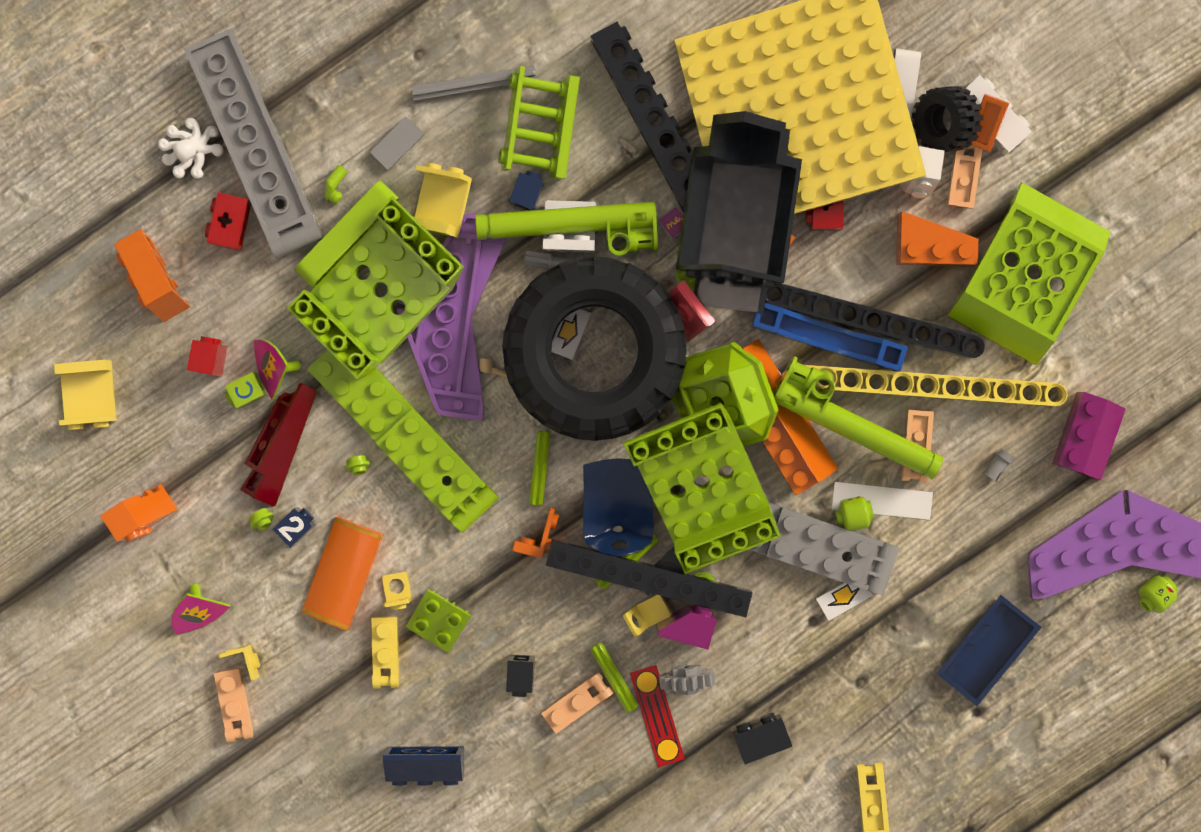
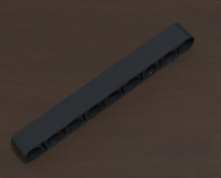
M773 283V287L777 288L781 294L778 301L770 300L766 294L765 303L785 308L801 315L954 356L972 359L982 355L985 350L984 341L976 335L794 286ZM795 294H800L804 297L805 304L802 308H797L793 305L792 298ZM819 301H826L829 304L830 308L827 314L818 312L817 304ZM849 307L853 310L854 317L851 321L843 319L841 315L843 308ZM869 314H874L878 317V325L875 328L868 326L866 322ZM894 320L900 321L903 325V330L900 334H895L891 329V324ZM919 327L927 330L928 335L924 341L916 337V330ZM944 333L949 334L952 338V344L948 348L941 344V336ZM969 340L974 341L977 346L973 354L968 353L965 348Z

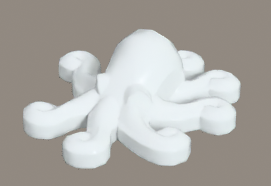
M188 118L185 121L186 127L192 129V134L186 131H179L174 125L168 126L167 135L170 138H180L181 141L169 142L165 138L158 141L160 150L164 152L173 150L171 155L164 154L162 156V162L167 166H172L179 159L181 163L176 165L172 172L176 178L181 179L185 175V170L195 161L191 169V175L195 179L203 178L202 167L205 155L213 153L216 157H220L224 153V148L220 144L207 145L210 137L215 138L219 135V130L214 126H208L201 135L199 123L194 118Z

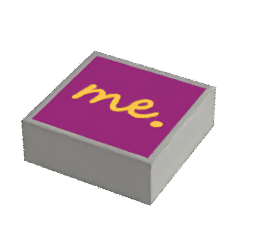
M677 204L657 219V223L671 241L679 236L682 230L684 213Z

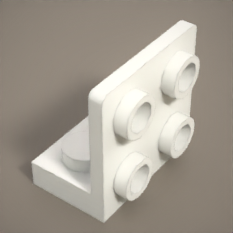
M545 201V209L596 206L595 202ZM595 231L544 235L543 251L594 253Z

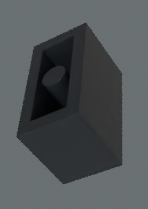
M509 655L506 692H512L514 697H527V693H532L534 687L535 656Z
M769 713L760 717L761 721L752 725L751 722H745L736 726L737 730L732 733L744 764L793 747L780 714Z

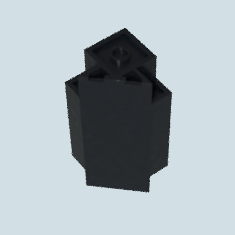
M747 111L713 115L709 146L693 148L676 270L686 272V277L696 278L694 294L705 307L764 314L767 287L772 288L773 283H784L802 164V159L787 155L790 130L786 129V122Z

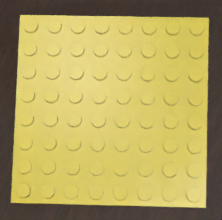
M801 0L674 39L702 146H709L713 115L747 111L786 122V129L790 130L787 155L802 159L794 214L926 176L878 0Z

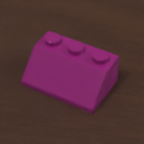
M1077 392L1052 464L1101 481L1126 408L1087 392Z
M695 604L694 606L686 605L672 613L671 617L657 623L656 631L658 636L709 650L717 619L710 608Z

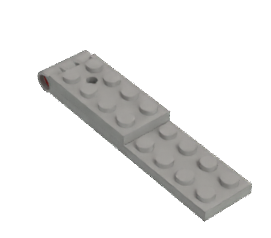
M230 28L185 48L184 51L275 258L278 259L321 240L323 235L317 224L318 222L277 128L272 122L233 30ZM283 200L285 202L284 208L278 209V202Z
M699 478L694 480L698 485H704L708 482ZM682 485L678 494H682L685 490ZM769 503L781 537L749 550L882 596L884 595L900 547ZM844 552H849L851 555L847 561L842 559Z

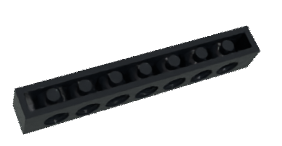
M617 21L591 35L590 41L684 213L687 196L684 183L689 181L692 162L689 153L692 152V149L686 138L681 140L677 132L680 127L675 117L668 116L665 110L668 105L661 93L657 95L653 85L656 83L650 71L645 72L640 63L644 61L637 48L633 50L628 42L631 40V36L625 26L620 27ZM614 47H622L626 52L625 55L621 58L614 57L611 54V50ZM627 69H634L638 76L630 81L624 78L623 73ZM640 91H645L649 94L650 99L646 103H640L636 100L635 95ZM656 113L660 115L662 122L659 125L653 126L648 122V116ZM663 136H670L674 141V145L670 148H664L659 140ZM676 158H681L685 161L686 168L677 171L672 167V161Z
M555 539L551 542L546 566L745 618L747 617L753 594L748 589L621 556L615 557L600 553L594 549Z

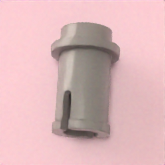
M1001 448L998 452L995 451V458L983 473L995 482H998L1008 464L1013 463L1011 461L1013 456Z

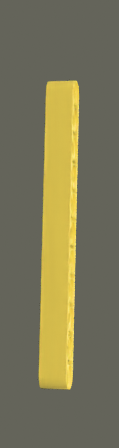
M805 365L809 368L815 367L819 370L829 371L834 377V391L1039 406H1060L1064 404L1068 396L1066 388L1058 383ZM847 373H852L856 377V383L853 387H847L843 379ZM874 374L878 375L881 379V386L878 389H873L869 384V379ZM899 376L903 377L907 383L903 391H899L895 387V380ZM925 378L929 379L932 383V388L928 393L923 392L920 388L921 381ZM950 380L957 384V391L953 395L949 394L946 390V384ZM819 381L816 383V386L820 389H825L830 385L829 383L824 386ZM975 382L980 383L983 389L978 397L971 390ZM1001 384H1004L1008 389V393L1004 398L999 397L997 394V388ZM1026 386L1031 387L1033 390V396L1029 400H1026L1022 393ZM1051 388H1055L1059 395L1058 399L1054 402L1048 397V392Z

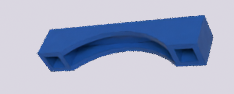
M765 303L764 314L755 313L751 323L752 328L897 372L902 369L908 346L834 326Z

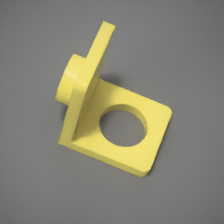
M407 572L384 575L382 577L386 602L383 603L384 608L391 607V610L406 608V604L412 601ZM393 579H400L403 582L404 589L401 593L396 594L390 590L389 584Z
M655 595L633 606L623 614V618L634 637H637L648 627L671 617L672 611L663 596ZM632 615L636 617L639 627L634 625Z
M250 644L218 654V657L222 658L243 652L251 681L259 678L257 670L260 667L259 658L256 653L252 652Z

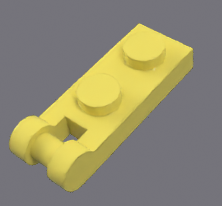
M398 616L372 617L373 689H381L382 686L399 688ZM390 668L391 675L382 676L381 669Z
M882 762L874 763V766L858 764L856 765L862 830L863 832H889ZM866 776H875L876 783H867Z

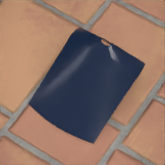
M621 458L605 459L584 464L583 533L585 542L596 551L615 557L634 554L644 549L653 540V501L638 466H634L631 459ZM615 526H621L623 528V531L616 532L613 530V528ZM615 541H623L627 543V547L619 550L612 548L611 544Z

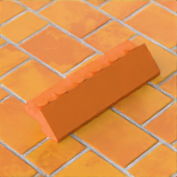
M757 339L742 349L762 362L773 393L781 375L764 346ZM777 404L778 413L771 427L770 435L762 443L793 493L797 496L816 483L821 482L836 471L838 467L810 421Z

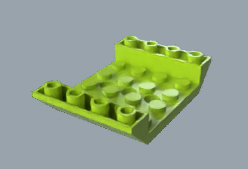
M1021 182L1009 203L1010 208L963 293L957 296L947 317L1028 362L1037 365L1056 341L1105 253L1111 231ZM1009 252L1014 253L1018 258V262L1014 267H1009L1005 263V255ZM1031 265H1035L1040 269V276L1035 280L1029 278L1027 274L1028 267ZM1054 277L1062 281L1063 286L1059 292H1054L1050 288V281Z
M393 196L374 214L378 220L311 292L303 290L287 307L358 380L385 362L452 291L464 269V266ZM363 266H368L370 275L367 279L361 280L358 276L359 269ZM385 283L388 289L387 294L383 297H378L376 295V288L379 284ZM397 301H403L405 304V310L400 315H396L393 310V306Z
M722 403L623 442L633 465L638 466L674 542L675 554L685 574L781 537L767 497L732 419ZM722 466H730L733 469L731 474L727 476L721 475L718 472ZM700 475L709 478V481L704 485H698L694 480ZM675 485H682L685 490L682 494L677 495L671 492V488Z

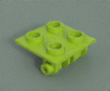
M428 589L407 623L406 628L449 653L471 618V615L468 614V610L465 611L455 606V602L450 603L448 598L445 600L444 597L435 593V590L432 592Z

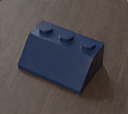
M464 746L388 747L383 754L385 781L392 782V785L395 786L407 785V782L417 781L418 785L421 786L432 785L433 781H443V785L449 786L458 785V781H463Z

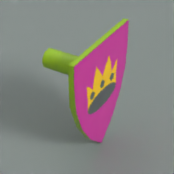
M257 339L254 340L257 369L271 400H274L285 373L299 371L301 365L299 361L287 362L275 345L267 340Z
M192 584L189 587L190 594L186 593L173 609L171 615L172 628L175 634H181L204 627L224 614L230 608V604L202 597L200 585Z

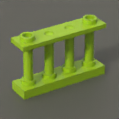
M520 66L515 69V72H511L509 87L512 88L504 149H500L498 157L501 171L511 170L512 163L548 169V172H551L550 179L560 181L566 179L580 77L570 75L560 83L524 77L525 67ZM526 87L558 93V96L561 97L560 107L550 108L521 102L522 88ZM519 112L553 118L555 122H558L557 131L551 134L517 128ZM515 138L551 144L554 147L553 157L545 159L513 153Z

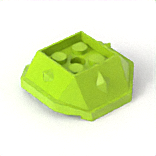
M735 342L687 356L680 385L672 398L679 420L719 404L718 397H720L724 401V408L729 413L743 446L765 441L770 435L771 427L778 413V407L762 362L749 352L741 349L742 347Z

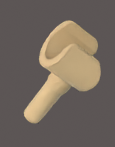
M482 358L479 360V370L481 372L507 378L504 370L493 368V359Z

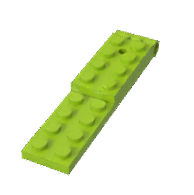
M328 349L307 368L321 385L376 441V444L460 532L464 533L499 499V496L377 368L358 380ZM445 476L451 477V485L447 486L444 484L443 479Z

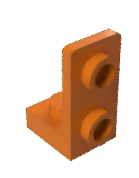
M550 508L540 546L536 545L537 540L522 536L521 540H515L512 551L541 559L544 553L549 554L553 540L548 538L550 528L556 529L559 518L558 514H554L556 508Z

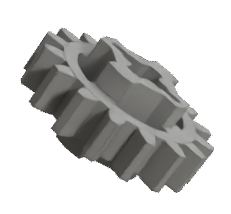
M678 665V667L671 668L669 673L659 675L660 689L665 691L672 690L674 695H694L697 692H702L705 687H711L715 684L714 670H702L701 665Z

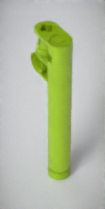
M655 202L475 215L477 240L605 231L607 247L615 255L621 256L626 253H636L637 250L652 249L653 253L658 252ZM621 236L625 238L623 247L618 249L612 247L613 239Z
M795 356L791 358L773 392L776 404L919 474L922 473L923 476L929 479L935 478L943 463L942 456L931 453L930 450L830 402L835 390L833 375L827 370H819L815 367L809 368L797 362L798 358ZM820 380H826L830 385L825 389H820L816 386V383Z

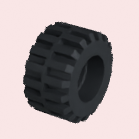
M960 86L939 87L926 91V94H922L919 97L920 102H916L914 105L916 112L912 113V119H914V124L912 125L913 129H916L917 132L915 134L916 139H921L920 144L923 147L951 152L963 150L972 145L971 141L977 140L979 137L977 132L982 130L980 121H983V115H980L979 112L982 107L981 104H976L977 97L970 95V90L962 89ZM945 108L949 110L951 115L949 131L943 122Z

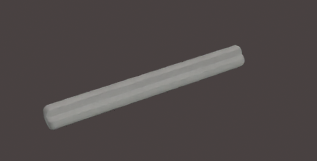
M534 66L525 67L524 77L536 79ZM515 69L415 85L411 87V95L414 101L508 86L511 72H515Z

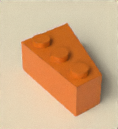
M901 211L897 214L896 265L973 267L978 265V238Z
M142 229L114 244L118 251L116 258L123 268L126 267L128 271L126 278L133 288L136 287L139 293L136 295V298L143 309L148 308L163 322H166L190 308L187 300H184L176 290L178 285L175 279L171 280L165 268L166 264L153 241Z

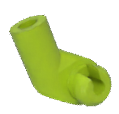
M337 165L325 181L324 197L327 202L330 201L334 205L338 204L342 199V193L337 191V187L348 173L341 165Z

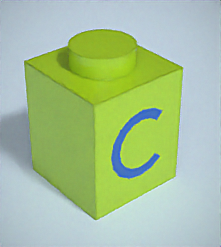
M251 372L225 385L227 392H225L226 399L231 406L235 405L236 409H241L268 395L257 372Z

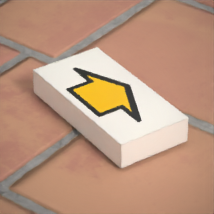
M579 309L568 315L560 323L552 341L551 353L571 361L573 360L590 318V312Z
M843 582L820 595L816 600L828 621L873 595L870 591Z

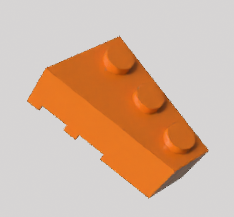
M162 484L152 490H146L143 492L144 495L142 497L137 494L123 500L100 515L117 542L126 540L128 543L132 540L142 539L152 532L151 527L178 510Z

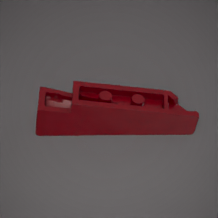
M299 383L296 391L291 394L285 392L278 397L244 463L253 470L240 489L242 492L263 503L276 506L317 394L316 390Z

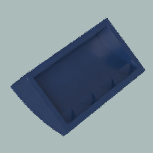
M1000 595L937 674L974 705L978 706L1042 627Z

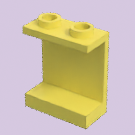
M427 163L426 167L416 165L415 170L423 173L424 178L414 218L430 233L458 238L472 178L464 175V170L455 167H449L448 171L441 170L442 166L433 163Z
M111 360L54 364L55 374L61 376L64 420H59V425H68V430L84 429L83 424L93 423V428L109 427V422L117 421Z

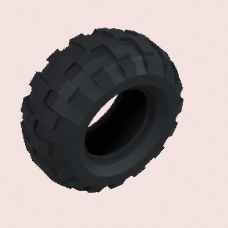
M599 256L574 258L561 262L555 267L542 272L532 280L516 299L509 312L502 344L504 369L508 382L518 401L526 411L542 425L558 434L590 441L615 439L631 434L657 417L672 400L680 385L687 353L685 328L681 315L674 305L671 296L663 286L644 270L631 263ZM585 307H604L620 314L631 325L637 339L638 355L632 372L619 385L605 391L589 392L575 388L560 376L552 360V340L558 326L568 315Z

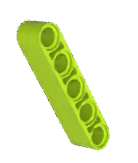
M381 180L378 181L299 262L294 270L314 288L378 220L374 214L391 196L397 201L399 197Z

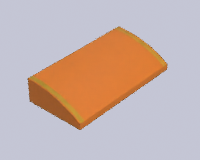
M336 516L302 613L348 631L384 533Z

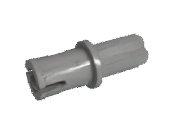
M527 250L524 264L549 270L561 262L574 258L553 255V252L548 254Z

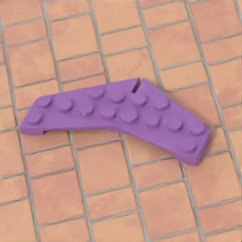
M469 213L463 216L459 237L447 236L442 243L464 266V269L452 291L407 338L435 411L443 416L483 421L484 402L472 315L507 238L477 240L476 214ZM398 301L397 303L405 305L403 301ZM397 309L398 314H402L404 309Z
M1120 490L1029 552L1027 564L1030 598H1047L1131 565L1201 578V522L1129 490H1125L1127 514H1125L1123 491Z

